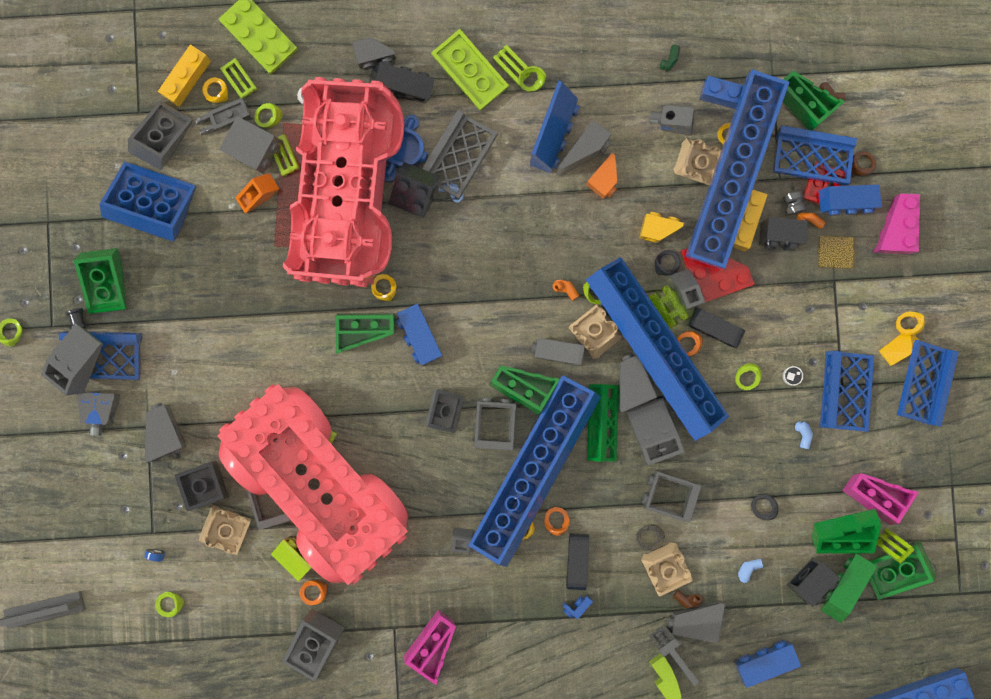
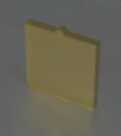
M819 236V250H817L819 254L818 267L852 269L853 255L855 254L853 251V237Z

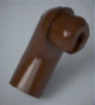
M828 82L820 84L819 88L821 90L825 89L829 91L831 96L845 101V92H834Z
M677 590L672 596L684 608L698 607L703 601L699 594L685 596L680 590Z

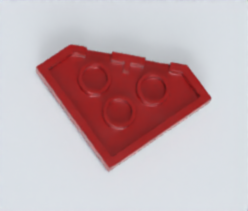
M688 248L680 251L686 269H689L699 284L705 303L755 285L748 266L731 258L728 259L725 269H719L685 257Z

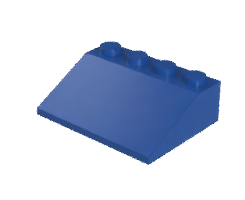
M558 80L530 160V166L549 173L552 172L553 168L557 169L560 158L557 157L559 150L563 152L567 142L563 139L566 133L570 134L573 125L570 120L572 115H577L580 106L577 105L578 98L562 81Z
M124 161L99 204L102 218L174 242L183 226L196 190V185Z

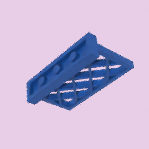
M781 125L776 134L777 145L773 173L843 185L850 184L854 147L856 146L857 138ZM782 142H788L793 149L786 153L781 147ZM806 145L812 152L804 156L799 147ZM821 148L827 149L831 155L823 159L818 150ZM793 151H796L801 158L795 164L788 156ZM840 151L848 153V159L844 162L836 155ZM812 154L820 161L814 167L807 159ZM832 157L839 164L833 170L826 163ZM783 158L790 164V167L787 169L779 168V161ZM804 161L809 170L801 172L797 165ZM823 164L829 173L819 175L816 168ZM842 168L846 173L845 179L838 178L834 172Z
M69 331L60 332L59 341H62ZM88 331L103 343L100 352L108 359L102 367L97 362L95 363L99 370L91 374L90 379H140V341L142 340V333ZM107 345H112L117 350L112 357L103 350ZM127 345H134V354L131 357L123 351ZM119 353L127 360L121 367L113 360ZM110 362L118 369L114 374H108L104 370ZM130 363L135 368V375H128L123 368Z
M914 340L897 412L898 416L922 422L926 425L942 427L959 352L947 350L920 340ZM920 346H922L926 352V354L922 357H920L919 354ZM938 351L937 362H935L933 354ZM928 358L931 366L926 369L923 361ZM919 365L922 373L916 376L914 372L915 367ZM934 370L933 379L931 381L928 373ZM924 377L927 384L921 388L918 380ZM914 384L917 392L912 395L910 388ZM927 389L930 390L928 399H926L924 394ZM920 396L923 403L917 407L914 399ZM910 403L913 410L907 414L905 413L906 405ZM925 407L924 418H922L919 411Z
M826 351L820 427L869 432L874 355ZM842 356L847 357L852 363L846 369L841 364ZM862 359H868L867 368L863 371L857 363ZM854 366L860 373L855 379L848 373ZM845 375L850 383L843 388L840 384V378ZM861 377L866 381V386L862 390L856 383ZM852 385L859 392L853 398L846 392ZM842 394L849 401L843 407L838 402ZM860 396L865 400L864 406L861 409L854 402ZM852 404L857 412L850 418L845 409ZM842 413L847 421L843 425H837V416ZM858 415L863 419V427H857L853 422Z

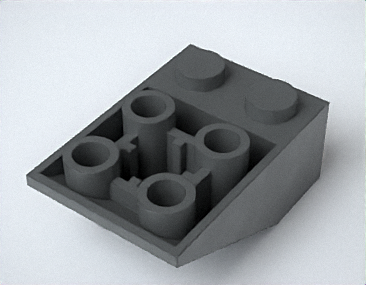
M76 323L49 355L41 375L66 396L84 393L103 343Z
M662 398L626 411L645 465H651L685 453Z

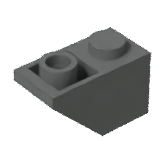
M371 37L352 42L360 69L369 70L374 68V65H377L379 62L388 61L392 63L393 60H396L394 50Z
M689 269L670 275L683 311L705 303L699 284Z

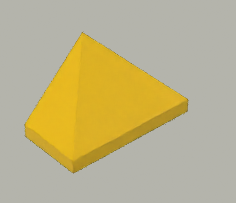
M900 334L881 348L879 352L887 363L892 366L911 355L914 340L919 339L916 335Z

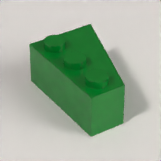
M792 71L783 79L789 81L783 103L808 130H814L845 102L842 99L838 100L831 96L829 91L813 85L814 82L795 71Z
M338 313L335 315L336 354L395 333V313Z
M500 365L489 386L539 415L560 379Z
M872 509L814 523L812 541L816 554L875 553L881 529L877 511Z
M857 553L853 558L848 557L843 565L846 568L843 574H838L840 578L837 581L838 584L832 591H828L824 598L826 602L821 608L822 612L840 623L850 615L877 568L875 564Z

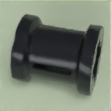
M83 308L66 311L71 324L70 330L76 323L84 329L88 327L84 322Z

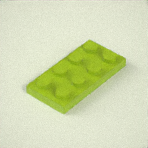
M238 0L218 19L270 75L298 51L297 47L252 0Z
M461 29L457 30L431 52L433 58L479 111H482L509 88L506 81Z

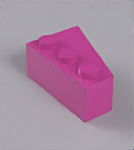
M899 194L893 197L885 219L886 222L873 253L911 255L919 252L920 194Z
M862 473L852 475L842 490L868 510L876 509L878 517L889 525L900 523L919 493Z
M437 610L403 656L406 665L435 685L437 684L438 676L456 627L454 621L440 610Z

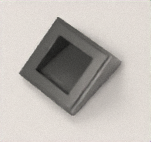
M454 528L451 551L470 554L471 547L468 545L472 539L473 530Z

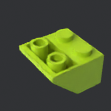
M291 536L285 538L271 553L298 582L312 569L300 553L295 536L293 538Z

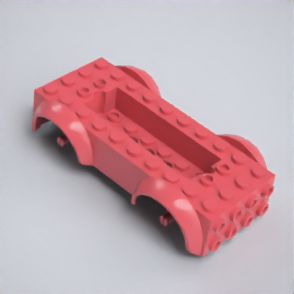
M316 77L315 80H308L301 90L303 96V125L298 147H296V151L303 155L298 201L290 205V246L287 259L283 262V268L287 271V274L294 276L295 280L302 282L316 281L318 283L330 284L331 281V283L348 286L350 282L351 285L357 287H367V284L374 285V276L385 269L391 255L392 232L387 218L381 213L386 161L398 152L403 141V112L398 100L383 82L371 81V83H364L362 80L345 82L344 79L339 78L327 81L325 78ZM340 157H344L347 160L344 168H338L336 165L337 159ZM341 176L343 184L336 187L334 181L337 177ZM335 196H341L343 199L342 205L339 207H335L332 204Z
M272 384L264 391L266 394L261 399L257 397L249 404L251 407L247 411H240L234 417L236 419L230 425L227 423L219 429L220 434L217 436L221 440L219 448L220 460L230 475L241 486L256 495L269 494L299 529L296 536L297 547L304 559L321 577L331 583L346 582L349 585L352 582L354 585L363 577L361 573L365 569L370 571L378 564L376 560L380 556L385 558L392 551L391 546L397 542L399 545L407 538L405 534L408 532L406 530L408 513L400 499L381 479L373 474L358 475L329 442L332 434L330 423L321 409L305 392L297 387L282 388L279 384L276 386ZM304 464L307 467L306 474L298 475L296 473L297 465ZM311 479L319 480L320 486L318 489L311 490L309 488V481ZM325 493H329L333 497L332 502L328 505L323 504L321 501V497Z

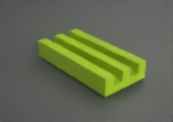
M505 45L493 57V60L519 86V79L499 58L502 57L519 75L522 71L505 53L507 52L523 70L528 66ZM527 72L524 75L523 82L532 74V72Z
M236 58L220 68L240 98L246 99V96H250L252 92L258 90ZM236 64L251 88H247L232 65ZM229 68L245 92L242 93L226 69Z
M282 134L277 138L283 140L293 166H291L282 143H280L279 150L287 169L284 168L278 152L274 154V158L281 175L286 177L287 174L301 168L287 136Z
M886 528L884 530L885 534L881 533L879 535L880 538L877 541V546L901 563L914 549ZM891 537L897 543L906 548L907 551L903 550L901 547H899L897 544H895L888 538ZM885 541L902 555L898 556L882 543Z

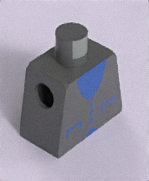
M665 105L662 112H651L650 123L660 124L661 130L665 132L692 136L694 108Z
M91 392L77 394L80 423L90 424L89 435L102 436V424L112 425L114 422L120 394Z

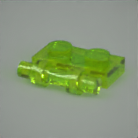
M666 285L662 288L665 296L661 297L657 291L649 296V299L671 329L678 324L675 316L679 315L682 321L689 316L685 312L684 305H681L676 298L677 294L675 291H672ZM668 300L675 309L672 312L665 303Z

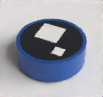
M146 549L144 557L150 561L160 562L164 560L165 552L158 549Z

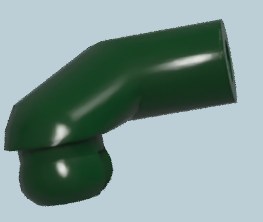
M674 44L671 46L668 61L661 60L659 67L661 70H665V72L670 71L676 64L680 52L679 45Z

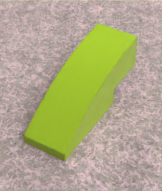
M660 653L649 661L660 676L654 682L666 699H681L680 689L673 670L666 658Z

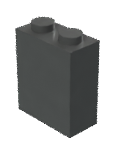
M237 116L219 150L264 174L270 167L274 154L278 152L282 140Z

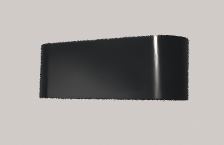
M695 307L687 324L689 327L736 349L746 332L744 329Z
M569 534L566 589L586 591L589 534Z

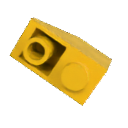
M650 212V214L644 216L639 239L658 243L680 230L684 223L679 222L680 219L675 217H668L666 219L662 218L659 213Z

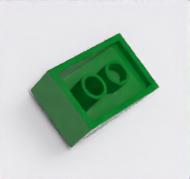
M118 248L81 252L73 261L88 314L126 309L123 266Z
M920 540L909 544L913 547L914 551L901 563L887 553L869 560L877 566L869 581L878 600L935 581L936 573ZM895 549L892 550V551H893L894 553H896L898 556H901V555H902V554L899 553L897 550H895Z

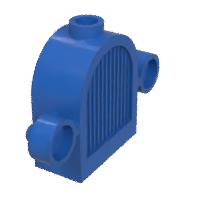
M408 115L404 119L403 141L398 152L386 161L388 166L385 170V182L392 183L395 181L397 174L395 168L400 169L403 162L417 167L421 162L425 163L427 160L428 152H425L420 135L415 132L419 127V120L415 115Z

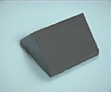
M434 389L425 427L455 433L464 396Z

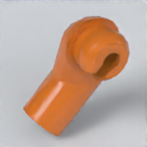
M799 213L796 219L807 220L818 229L823 228L826 223L815 213Z
M556 280L552 285L554 291L567 293L571 301L580 296L570 281Z

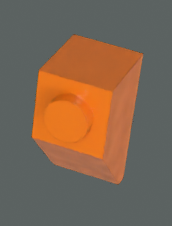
M613 153L610 154L586 184L602 199L606 196L611 197L617 189L614 187L617 183L615 154Z
M270 173L252 178L235 199L246 214L269 200L279 190V187Z

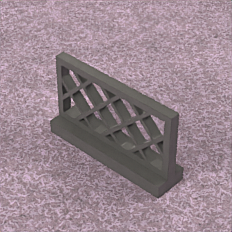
M457 110L422 169L434 174L444 171L446 180L438 182L437 187L460 199L498 133ZM467 122L474 125L475 132L464 134L463 128ZM487 132L492 135L489 141L480 142L479 134ZM476 135L478 144L468 147L466 138ZM463 139L465 148L455 150L454 143L457 140ZM480 148V156L471 159L469 150ZM467 152L469 160L458 163L456 154ZM454 155L456 164L445 167V158ZM470 164L471 171L469 174L461 176L459 167ZM457 168L459 177L448 179L446 170ZM460 180L461 187L456 193L451 190L449 183Z
M82 591L3 610L5 617L0 618V627L7 625V629L84 611L85 605Z
M661 626L649 635L662 656L665 657L670 653L694 686L697 685L699 681L675 651V648L680 644L666 626Z

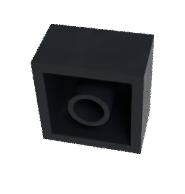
M403 162L396 174L389 204L424 218L431 207L440 176Z
M768 217L760 224L759 246H764V249L775 250L776 247H781L783 251L790 252L799 249L806 244L808 221Z
M217 461L175 474L187 512L229 497Z
M812 557L790 580L787 586L802 601L813 607L823 601L824 595L828 590L832 591L837 586V581L840 578L824 562Z

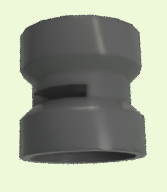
M802 191L783 196L784 202L788 206L786 209L788 215L807 210L806 205L802 201Z

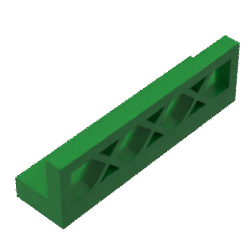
M589 384V389L597 393L601 398L588 420L587 461L617 462L619 385ZM608 389H612V397L610 399L608 397ZM609 408L611 410L610 418L607 416ZM608 428H610L611 435L609 438L607 436ZM608 447L610 448V458H606Z

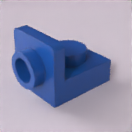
M588 595L580 596L573 604L575 605L574 609L564 602L562 604L565 608L563 612L571 619L573 617L579 619L593 601Z

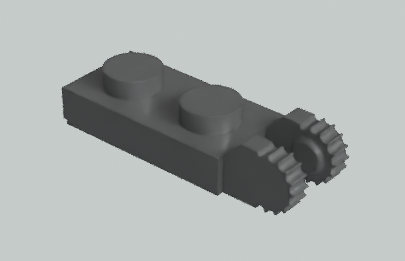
M240 98L209 111L207 114L198 117L195 121L196 124L200 125L211 120L212 125L200 130L201 135H207L215 130L218 131L232 125L237 116L247 119L251 115L245 100Z

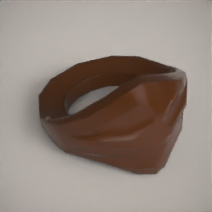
M863 151L853 155L851 174L867 176L875 170L876 161L871 153ZM861 156H866L870 159L871 167L869 169L859 166L858 160Z

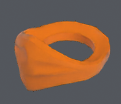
M685 331L677 338L679 343L685 337H692L695 340L696 345L693 350L686 352L687 355L693 356L697 354L702 347V337L694 331Z
M553 507L546 512L544 524L551 534L560 536L569 527L570 520L564 509ZM552 512H560L563 515L564 523L562 528L554 529L550 524L549 516Z
M319 580L305 582L300 588L301 600L311 606L320 604L326 597L327 584ZM317 585L321 593L317 599L310 600L306 597L305 589L308 586Z

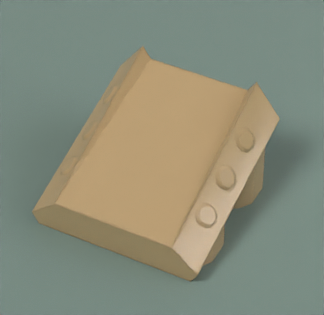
M686 138L681 144L682 147L676 165L673 168L674 173L710 185L721 153L720 148L706 145L700 139L691 140Z
M598 304L569 326L571 332L585 346L584 348L593 359L599 358L623 337L615 322L607 316L606 312Z
M213 505L200 533L199 541L205 543L208 547H216L224 550L226 553L237 555L251 519Z
M668 542L667 545L644 554L641 559L658 596L667 594L693 581L684 561L685 559L676 543Z

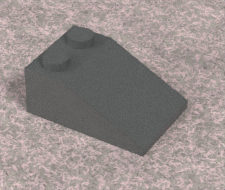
M159 101L128 138V152L162 170L173 156L193 119Z
M592 120L559 165L557 175L562 176L597 158L600 153L604 154L610 146L611 140L609 139L611 133Z
M311 609L302 620L282 663L315 682L345 628Z

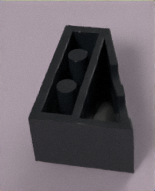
M382 61L371 70L369 83L371 81L383 82L394 95L402 96V99L426 103L430 100L435 78L430 77L426 72L416 73L411 71L409 67L401 66L399 68L393 66L391 62Z

